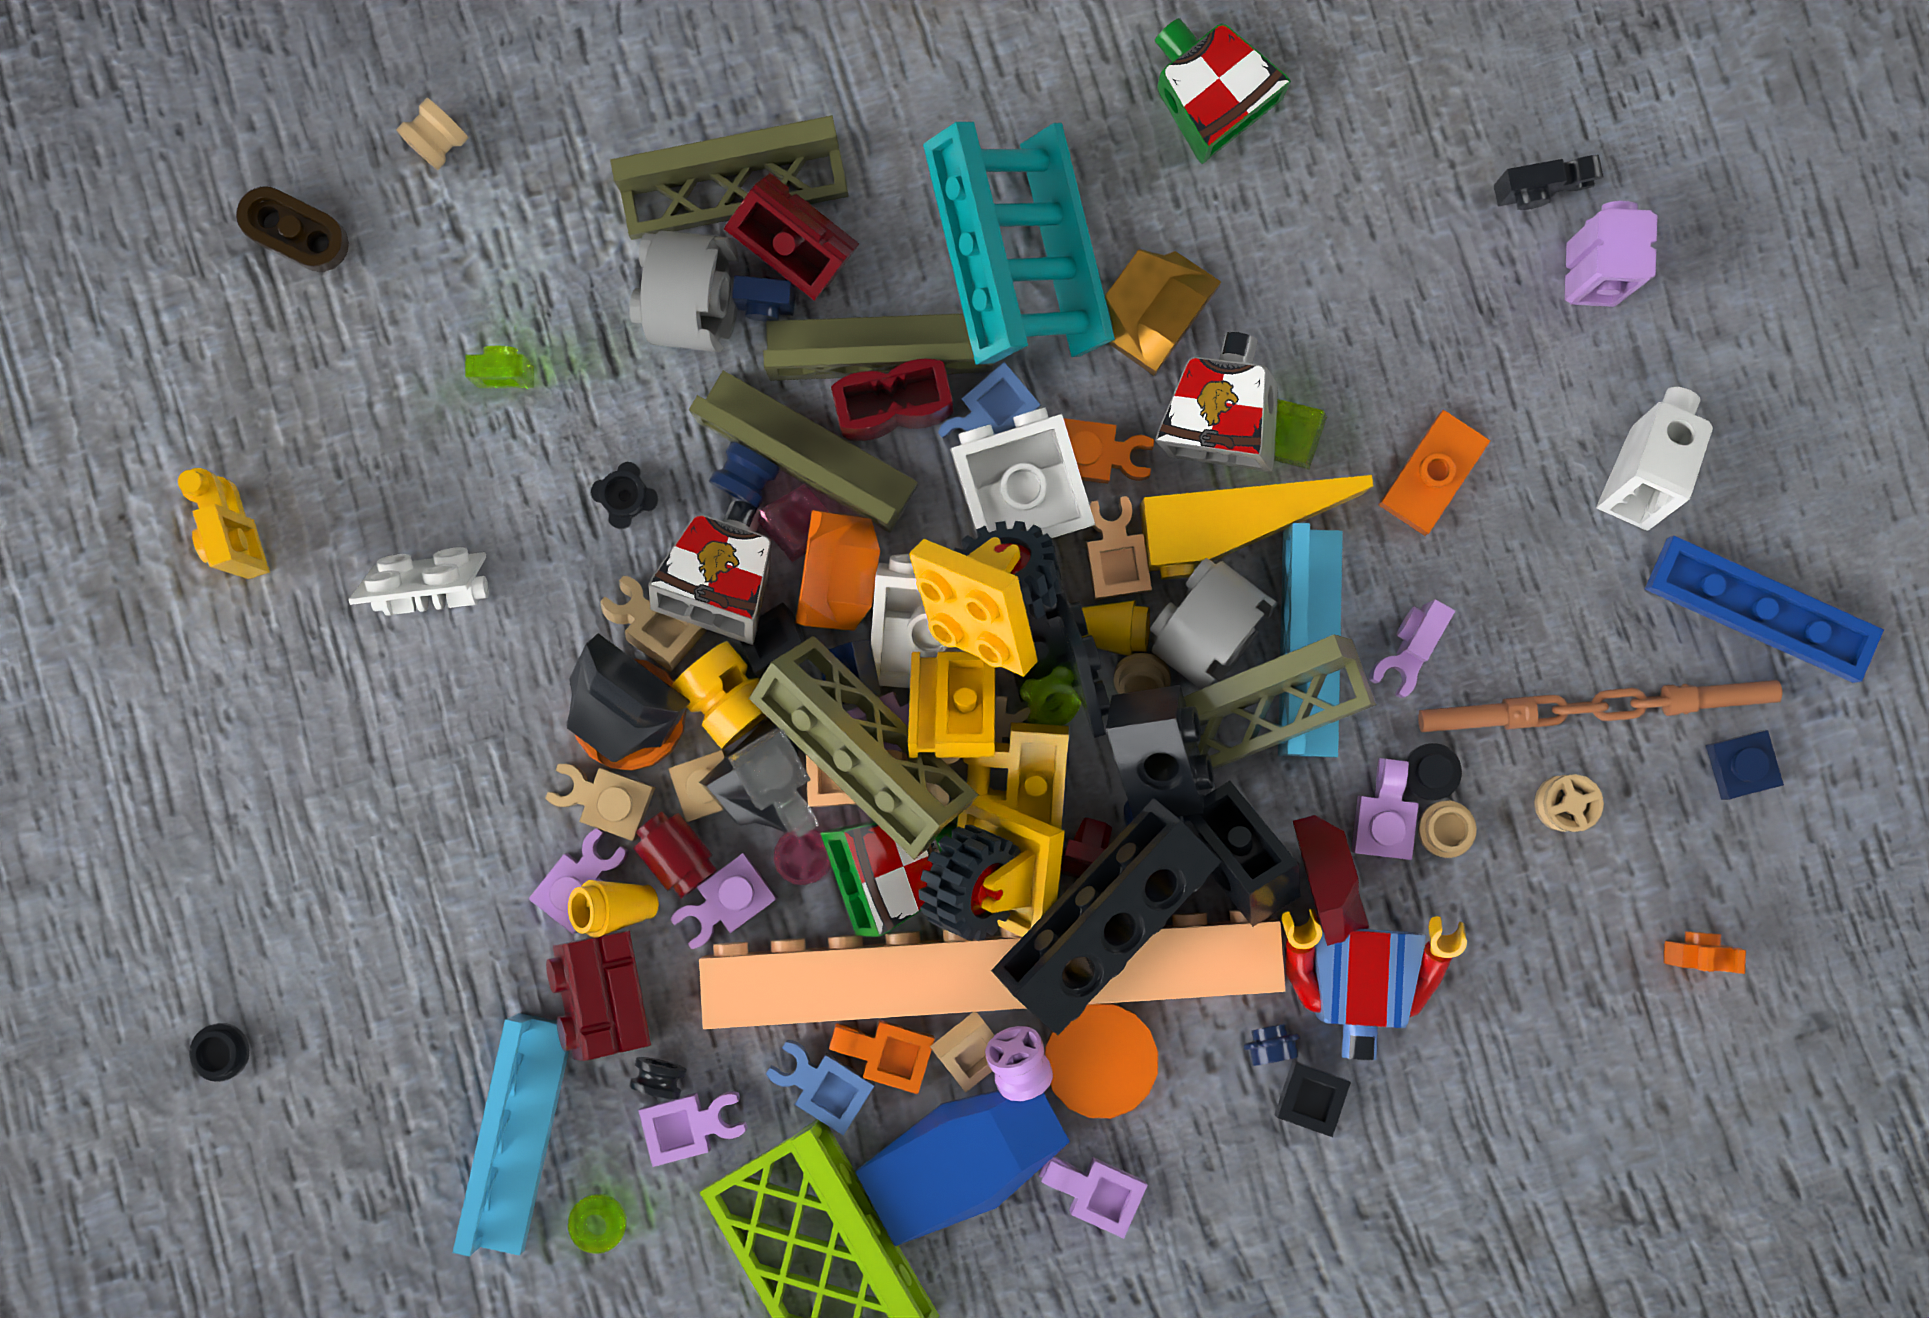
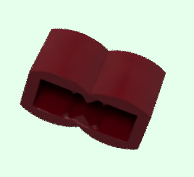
M936 359L911 360L895 367L888 374L877 371L853 373L841 378L831 386L839 426L843 438L849 440L867 441L887 435L897 426L911 429L927 428L943 422L953 414V401L943 361Z

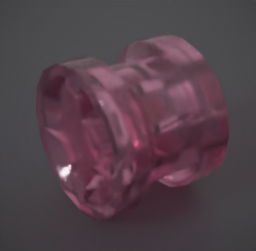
M801 827L788 831L779 839L774 849L773 860L777 871L785 880L796 885H808L819 881L829 872L831 863L820 831L814 828Z

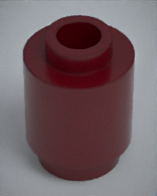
M661 811L636 831L641 841L634 847V850L667 891L673 889L681 899L717 871L709 860L713 856L680 813L668 818Z

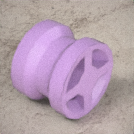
M1015 1026L997 1033L988 1042L985 1049L986 1060L989 1067L995 1073V1083L1003 1097L1011 1101H1025L1037 1097L1050 1086L1053 1079V1070L1050 1061L1044 1055V1045L1041 1036L1036 1030L1026 1026Z

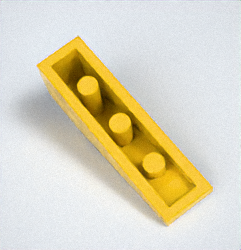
M1372 475L1144 497L1139 508L1149 572L1160 571L1162 580L1188 578L1194 572V567H1198L1205 558L1213 562L1285 530L1292 523L1303 522L1363 495L1373 487Z

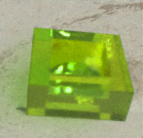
M499 345L486 346L483 348V354L465 355V377L477 388H534V365L523 354H518L517 348Z
M1277 399L1274 461L1310 470L1327 419L1324 410Z

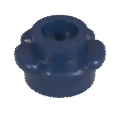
M1279 1024L1251 1030L1254 1042L1244 1044V1050H1250L1253 1066L1297 1058L1298 1052L1295 1040L1300 1039V1035L1297 1033L1287 1034L1286 1025Z

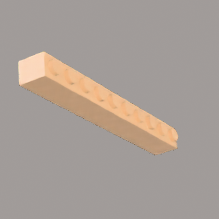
M1240 910L1229 911L1230 921L1207 923V913L1173 914V925H1164L1159 932L1152 935L1127 962L1122 972L1112 978L1088 1004L1286 992L1281 923L1271 918L1265 919L1252 927ZM1000 927L1001 936L986 937V939L981 941L975 939L969 941L943 929V940L920 941V931H902L885 934L886 943L863 945V936L856 935L828 937L829 947L806 948L805 938L772 940L771 951L748 952V942L713 944L714 954L705 955L699 959L703 1029L1026 1009L991 971L1022 937Z

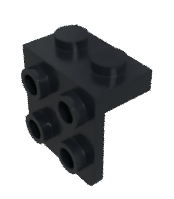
M1062 586L1061 594H1056V604L1052 608L1043 605L1045 615L1037 620L1031 613L1027 615L1038 662L1024 677L1017 673H1012L1021 702L1076 687L1094 738L1106 735L1102 716L1109 714L1110 702L1103 681H1093L1099 679L1097 670L1102 668L1093 636H1086L1088 635V629L1080 602L1077 601L1069 604Z

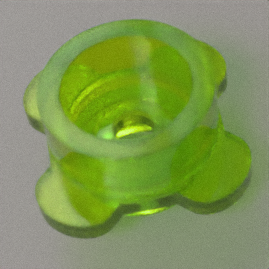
M1056 667L1051 675L1038 680L1031 678L1023 683L1020 695L1028 702L1030 708L1028 722L1030 724L1063 726L1070 722L1079 711L1081 700L1071 685L1074 675L1067 667ZM1050 694H1055L1054 698L1047 702V697Z

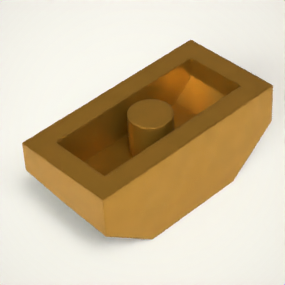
M1139 249L1105 295L1115 340L1109 342V344L1155 376L1219 288L1221 281L1176 251L1163 255Z

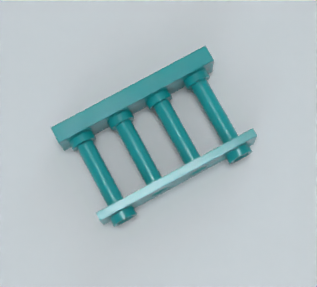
M954 122L926 141L923 147L975 364H993L1027 347L1026 337L1066 334L1071 357H1081L1115 340L1063 124L1052 123L1020 144L1021 149H981L974 122ZM986 172H1026L1034 203L994 204ZM1040 226L1047 257L1007 259L1000 227ZM1053 280L1060 312L1021 314L1013 282Z

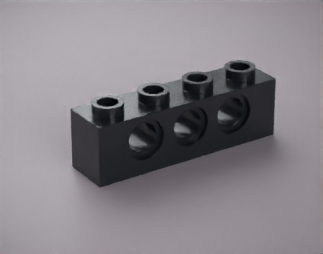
M1153 798L991 971L1019 1002L1056 1035H1059L1071 1021H1074L1083 1013L1087 1004L1103 987L1122 972L1127 962L1150 937L1164 927L1168 918L1194 891L1203 886L1208 876L1221 863V860L1178 817Z

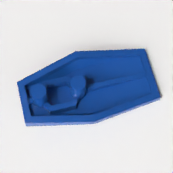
M999 1090L940 1104L856 1169L855 1173L893 1245L898 1246L996 1209L1070 1143V1140L1044 1092L1033 1099L1011 1101L1003 1097Z

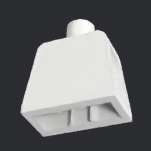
M1682 387L1668 388L1663 401L1658 402L1632 426L1599 499L1597 509L1648 531L1690 500L1713 430L1709 421L1695 415L1700 403V397L1695 392Z

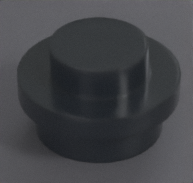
M1438 743L1420 745L1412 750L1405 760L1409 762L1406 785L1420 798L1426 800L1446 798L1460 784L1462 777L1460 760L1445 745Z
M216 1023L206 1026L195 1035L190 1045L189 1056L192 1067L198 1075L209 1081L221 1082L237 1076L245 1068L250 1050L247 1038L240 1029L231 1024Z

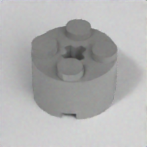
M663 230L656 234L645 233L639 246V261L641 267H643L641 288H635L631 295V321L642 324L645 337L652 345L721 352L724 347L718 340L719 338L730 339L738 310L732 299L734 278L729 277L728 262H739L734 241L730 237Z
M1205 558L1198 565L1186 582V586L1189 589L1181 605L1176 607L1170 602L1156 618L1150 628L1153 634L1149 640L1154 644L1152 648L1153 654L1200 690L1213 685L1215 678L1221 681L1258 635L1259 631L1254 628L1263 616L1269 619L1277 606L1275 600L1223 561L1214 564L1208 558Z

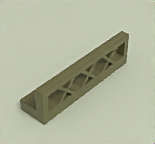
M833 115L610 159L614 182L621 193L628 234L631 240L642 238L645 233L656 234L661 230L674 232L729 221L741 202L730 203L735 196L744 200L748 193L741 189V187L753 171L767 169L782 179L781 182L787 187L791 185L799 190L789 193L791 195L798 194L809 204L849 197ZM830 157L834 184L811 188L796 178V175L806 161ZM792 164L787 172L779 167ZM737 175L733 183L724 178ZM713 180L727 190L714 208L702 210L686 200L698 182ZM683 186L678 192V194L670 189L672 187ZM659 191L672 200V203L661 218L639 222L634 195ZM681 207L689 211V213L676 215Z
M963 313L766 321L767 350H763L764 369L770 381L843 378L862 371H877L888 374L892 369L905 362L924 358L943 361L946 374L993 372V364H975Z
M724 370L707 398L704 399L697 395L689 408L695 420L701 425L731 442H736L758 453L778 466L781 471L859 516L872 519L873 524L889 533L892 531L918 486V482Z
M1335 634L1184 696L1187 707H1196L1200 726L1207 724L1204 733H1201L1198 745L1200 755L1208 754L1210 747L1221 751L1210 756L1213 770L1376 706L1353 640ZM1346 668L1356 698L1336 706L1317 698L1326 676ZM1311 681L1307 693L1296 688ZM1288 692L1303 699V702L1294 722L1282 727L1265 719L1274 696ZM1259 703L1255 713H1252L1244 709L1251 705ZM1314 705L1325 709L1309 716ZM1236 713L1251 720L1241 744L1229 747L1214 739L1224 716ZM1261 726L1272 730L1257 737Z
M814 636L773 660L749 697L778 728L914 860L929 848L945 825L971 806L979 795L941 758H936L935 752H918V758H909L908 726ZM809 659L825 675L826 681L811 678L799 664ZM842 702L856 705L866 714L867 721L852 718L842 708ZM884 742L898 745L907 754L908 761L895 759L884 749ZM926 782L939 785L954 800L944 807L926 789Z

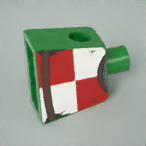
M1178 18L1167 25L1155 39L1156 44L1171 60V63L1160 73L1157 85L1158 92L1201 164H1204L1281 102L1291 82L1286 74L1228 25L1223 23L1218 24L1198 40L1181 18Z
M874 820L828 829L820 833L856 936L880 937L921 911L920 907L925 902L919 899V889L926 887L927 883L920 879L923 870L930 871L933 865L927 859L932 851L936 853L941 852L942 849L938 842L944 836L952 838V830L957 827L956 824L950 823L945 825L929 848L915 860Z

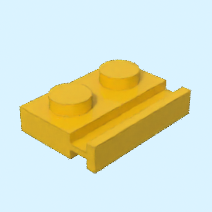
M912 652L908 725L909 758H918V752H935L936 758L995 757L996 667L988 665L980 657L968 652H937V657H921L920 652Z

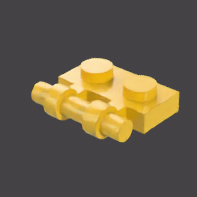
M193 468L182 472L177 480L178 486L184 497L197 503L199 508L192 511L197 525V529L192 530V540L201 560L205 563L208 562L209 567L246 579L270 573L254 519L246 517L236 485L230 480L216 476L214 473L202 468Z
M1011 722L1010 744L995 742V757L962 758L968 764L967 784L982 797L1061 829L1069 726ZM991 767L1008 769L1006 791L993 790L989 787Z

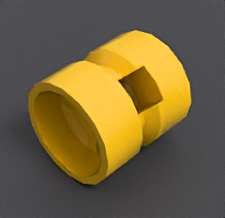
M728 641L717 645L700 657L671 686L690 701L687 707L690 712L701 711L704 714L702 726L721 749H725L738 741L767 717L749 699L760 679H748L746 677L748 665Z

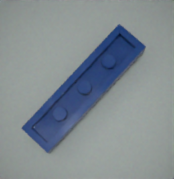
M1676 536L1666 539L1645 587V590L1852 683L1862 682L1884 631L1880 627Z

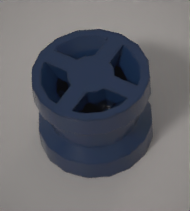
M730 442L726 450L728 459L722 469L714 471L709 482L737 500L749 503L759 509L764 500L763 488L768 481L776 479L780 468L749 448L736 442Z

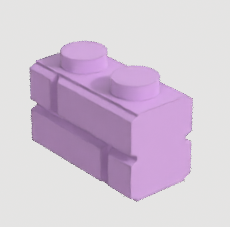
M1613 201L1603 204L1602 211L1598 212L1593 218L1586 220L1585 226L1567 242L1566 268L1571 271L1565 275V301L1569 302L1570 305L1615 307L1652 279L1656 273V249L1650 246L1657 241V215L1652 213V210H1638V204L1630 201Z

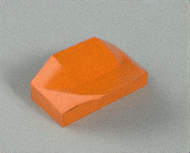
M812 510L796 624L855 631L872 607L880 547L872 519Z

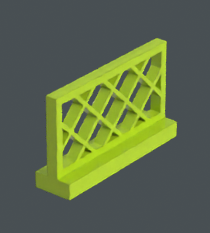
M817 1119L803 1127L797 1134L714 1181L699 1192L772 1318H803L790 1314L782 1300L786 1284L817 1293L811 1318H820L825 1295L856 1304L853 1318H861L864 1307L884 1312L888 1318L940 1317L899 1245H893L859 1178L829 1126ZM792 1152L804 1173L800 1192L770 1183L774 1162ZM763 1169L761 1180L749 1177ZM734 1185L757 1191L758 1194L752 1219L732 1214L720 1193ZM810 1185L815 1191L817 1197L808 1194ZM767 1194L797 1203L790 1230L760 1222ZM805 1205L826 1211L833 1222L829 1242L799 1233ZM741 1229L748 1230L747 1240ZM757 1233L787 1242L781 1269L759 1262L753 1252ZM839 1236H841L847 1247L838 1245ZM796 1245L826 1253L820 1281L789 1272ZM834 1256L857 1263L863 1274L859 1292L828 1283ZM770 1279L778 1281L776 1289ZM869 1285L876 1297L867 1295Z

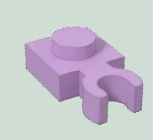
M598 828L591 831L585 837L582 844L583 857L580 861H577L568 853L563 854L529 897L531 902L572 934L578 932L573 928L568 914V900L571 892L575 888L581 887L588 880L603 881L600 879L601 875L605 871L621 866L629 853L627 848L621 846L610 859L601 858L597 853V844L606 832Z
M742 853L697 887L706 899L704 903L681 907L672 915L670 920L676 925L687 916H694L699 919L702 925L701 932L688 943L691 949L703 946L712 938L715 925L718 922L722 921L727 930L732 933L776 901L778 897L747 854Z
M729 1091L722 1093L715 1098L709 1107L702 1109L698 1093L641 1107L638 1111L652 1167L708 1153L711 1150L709 1134L715 1133L717 1136L725 1139H733L742 1135L748 1128L746 1122L730 1125L725 1123L721 1117L722 1107L732 1105L740 1100L739 1092Z

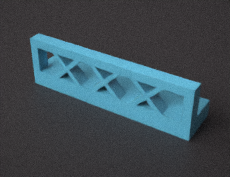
M1292 523L1283 531L1280 656L1333 634L1341 636L1343 531L1310 530V523ZM1340 670L1326 676L1317 697L1335 706L1339 704ZM1311 681L1296 688L1307 693ZM1288 692L1279 694L1280 726L1283 727L1294 722L1303 699ZM1314 705L1309 716L1325 709ZM1339 720L1278 744V756L1338 757Z
M518 1013L505 1019L452 1253L470 1257L480 1247L519 1256L525 1251L569 1050L564 1051L561 1047L557 1031V1021L523 1013Z

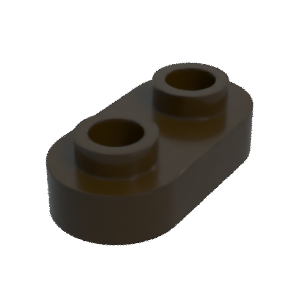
M267 186L254 188L247 192L238 204L236 211L237 223L247 237L258 245L311 271L325 272L332 270L347 255L349 247L347 233L333 217L276 188ZM270 213H279L278 223L274 227L265 228V218ZM320 237H328L329 243L327 248L319 253L314 252V242Z

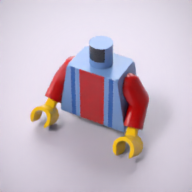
M1309 909L1310 919L1302 926H1294L1290 911L1284 912L1281 917L1287 935L1285 973L1303 1006L1315 1012L1317 1019L1324 1023L1343 1024L1342 1057L1349 1059L1376 1060L1378 1027L1406 1028L1409 1018L1420 1014L1441 984L1452 957L1463 953L1467 945L1464 923L1459 922L1458 928L1453 934L1442 935V920L1439 916L1432 917L1429 921L1430 941L1426 944V935L1416 932L1360 929L1351 932L1344 942L1329 946L1326 944L1322 927L1314 909Z

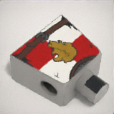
M1227 332L1224 335L1219 360L1192 357L1187 361L1155 440L1170 458L1266 472L1273 471L1278 387L1276 380L1267 367L1253 364L1258 340L1255 337L1240 332Z
M733 501L723 521L703 514L694 516L650 580V609L753 645L771 566L772 541L767 536L755 533L762 518V513L749 503Z

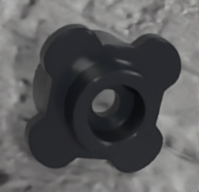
M632 462L620 464L617 471L608 474L603 480L595 481L591 487L592 499L603 505L609 513V523L617 529L628 528L631 525L632 518L642 511L654 510L658 504L657 492L646 487L640 478V468ZM624 490L630 493V497L626 501H622L619 497L620 493Z

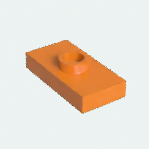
M1443 409L1437 415L1378 505L1426 536L1430 533L1491 440Z

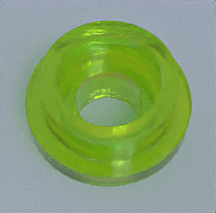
M591 1194L582 1198L573 1207L568 1218V1231L572 1241L581 1250L593 1254L605 1253L613 1249L623 1238L627 1227L626 1213L622 1205L616 1199L606 1194ZM591 1215L601 1216L606 1222V1231L602 1234L590 1232L587 1227V1218Z

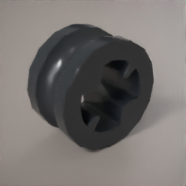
M636 1058L635 1066L639 1068V1075L631 1079L629 1084L631 1089L660 1098H680L681 1090L677 1087V1081L679 1078L685 1077L687 1071L685 1067L655 1058Z

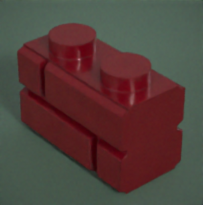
M771 173L752 187L724 227L726 232L814 301L831 284L859 246L856 240L798 194L791 195L789 187Z
M630 931L614 932L598 938L590 937L553 945L555 958L547 959L546 970L552 992H561L565 1015L557 1017V1031L562 1049L564 1051L572 1050L573 1060L586 1061L650 1046L651 1041Z

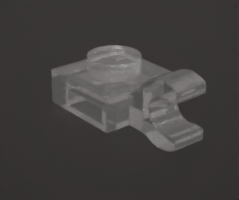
M775 728L728 757L756 808L763 810L773 804L786 830L789 833L794 831L799 838L819 826L810 807L796 790L811 779L784 730Z

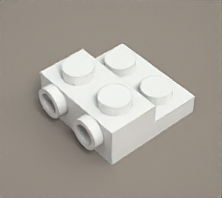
M1045 407L1013 417L1016 428L994 435L990 424L958 434L961 445L950 450L975 530L986 526L988 532L996 530L995 522L1002 521L1006 522L1007 529H1012L1015 521L1025 522L1027 531L1034 524L1041 528L1043 535L1048 533L1051 538L1095 525L1062 414L1049 418Z
M909 554L890 556L889 564L879 563L876 572L871 648L880 686L910 688L912 652H920L921 657H937V652H966L955 646H944L932 636L928 627L929 622L921 594L916 585L917 580Z

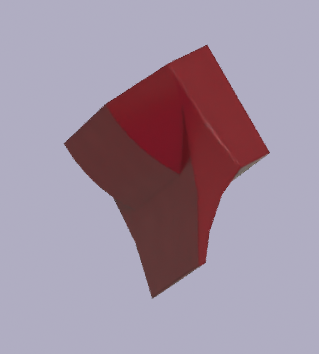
M1316 815L1293 820L1301 857L1327 946L1344 942L1351 932L1368 929L1369 924L1358 891L1359 878L1345 832Z

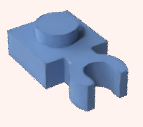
M1003 362L961 398L972 412L965 418L954 417L948 419L942 424L938 434L942 438H946L955 429L960 428L969 431L991 424L995 435L1016 428L1013 417L1038 410L1041 404L1007 364Z
M787 1040L782 1048L796 1058V1070L791 1073H784L771 1065L766 1075L776 1085L783 1087L796 1085L803 1089L794 1105L844 1136L875 1086V1083L863 1078L862 1074L829 1053H826L819 1066H816L810 1062L809 1054L803 1045L793 1040Z

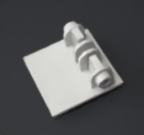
M456 547L438 551L433 554L431 559L412 561L411 555L408 554L383 557L377 560V565L371 568L349 598V603L352 605L371 602L373 611H383L386 616L415 612L417 608L420 612L427 611L429 604L428 595H432L433 604L437 610L444 609L445 594L448 608L478 605L479 599L488 598L489 594L486 577H476L486 559V553L468 554L467 548Z

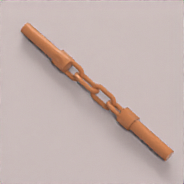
M1778 680L1699 687L1682 684L1681 686L1664 685L1661 688L1660 696L1648 697L1639 689L1625 688L1601 691L1594 696L1592 701L1567 703L1559 695L1506 698L1502 700V703L1419 710L1418 721L1421 732L1493 726H1504L1506 730L1554 726L1565 721L1568 714L1592 712L1598 719L1603 721L1638 718L1644 714L1647 708L1662 707L1666 716H1674L1680 713L1698 712L1699 709L1778 703L1782 700V687ZM1636 697L1630 701V705L1635 707V710L1603 712L1609 708L1608 703L1602 701L1604 699ZM1537 704H1557L1552 706L1551 709L1554 714H1558L1556 717L1538 718Z

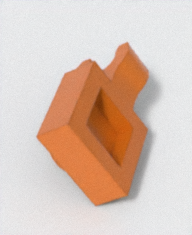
M880 1019L874 1036L859 1029L836 1023L829 1044V1050L866 1060L862 1074L865 1079L918 1094L932 1049L930 1046L934 1043L935 1037Z

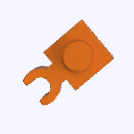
M1063 418L1082 481L1108 484L1111 468L1120 469L1131 480L1142 481L1149 479L1151 469L1135 466L1130 460V453L1136 449L1152 450L1154 439L1145 435H1135L1128 438L1125 442L1115 441L1117 425Z
M1685 931V942L1665 941L1664 964L1709 972L1724 971L1745 974L1746 950L1721 945V934Z

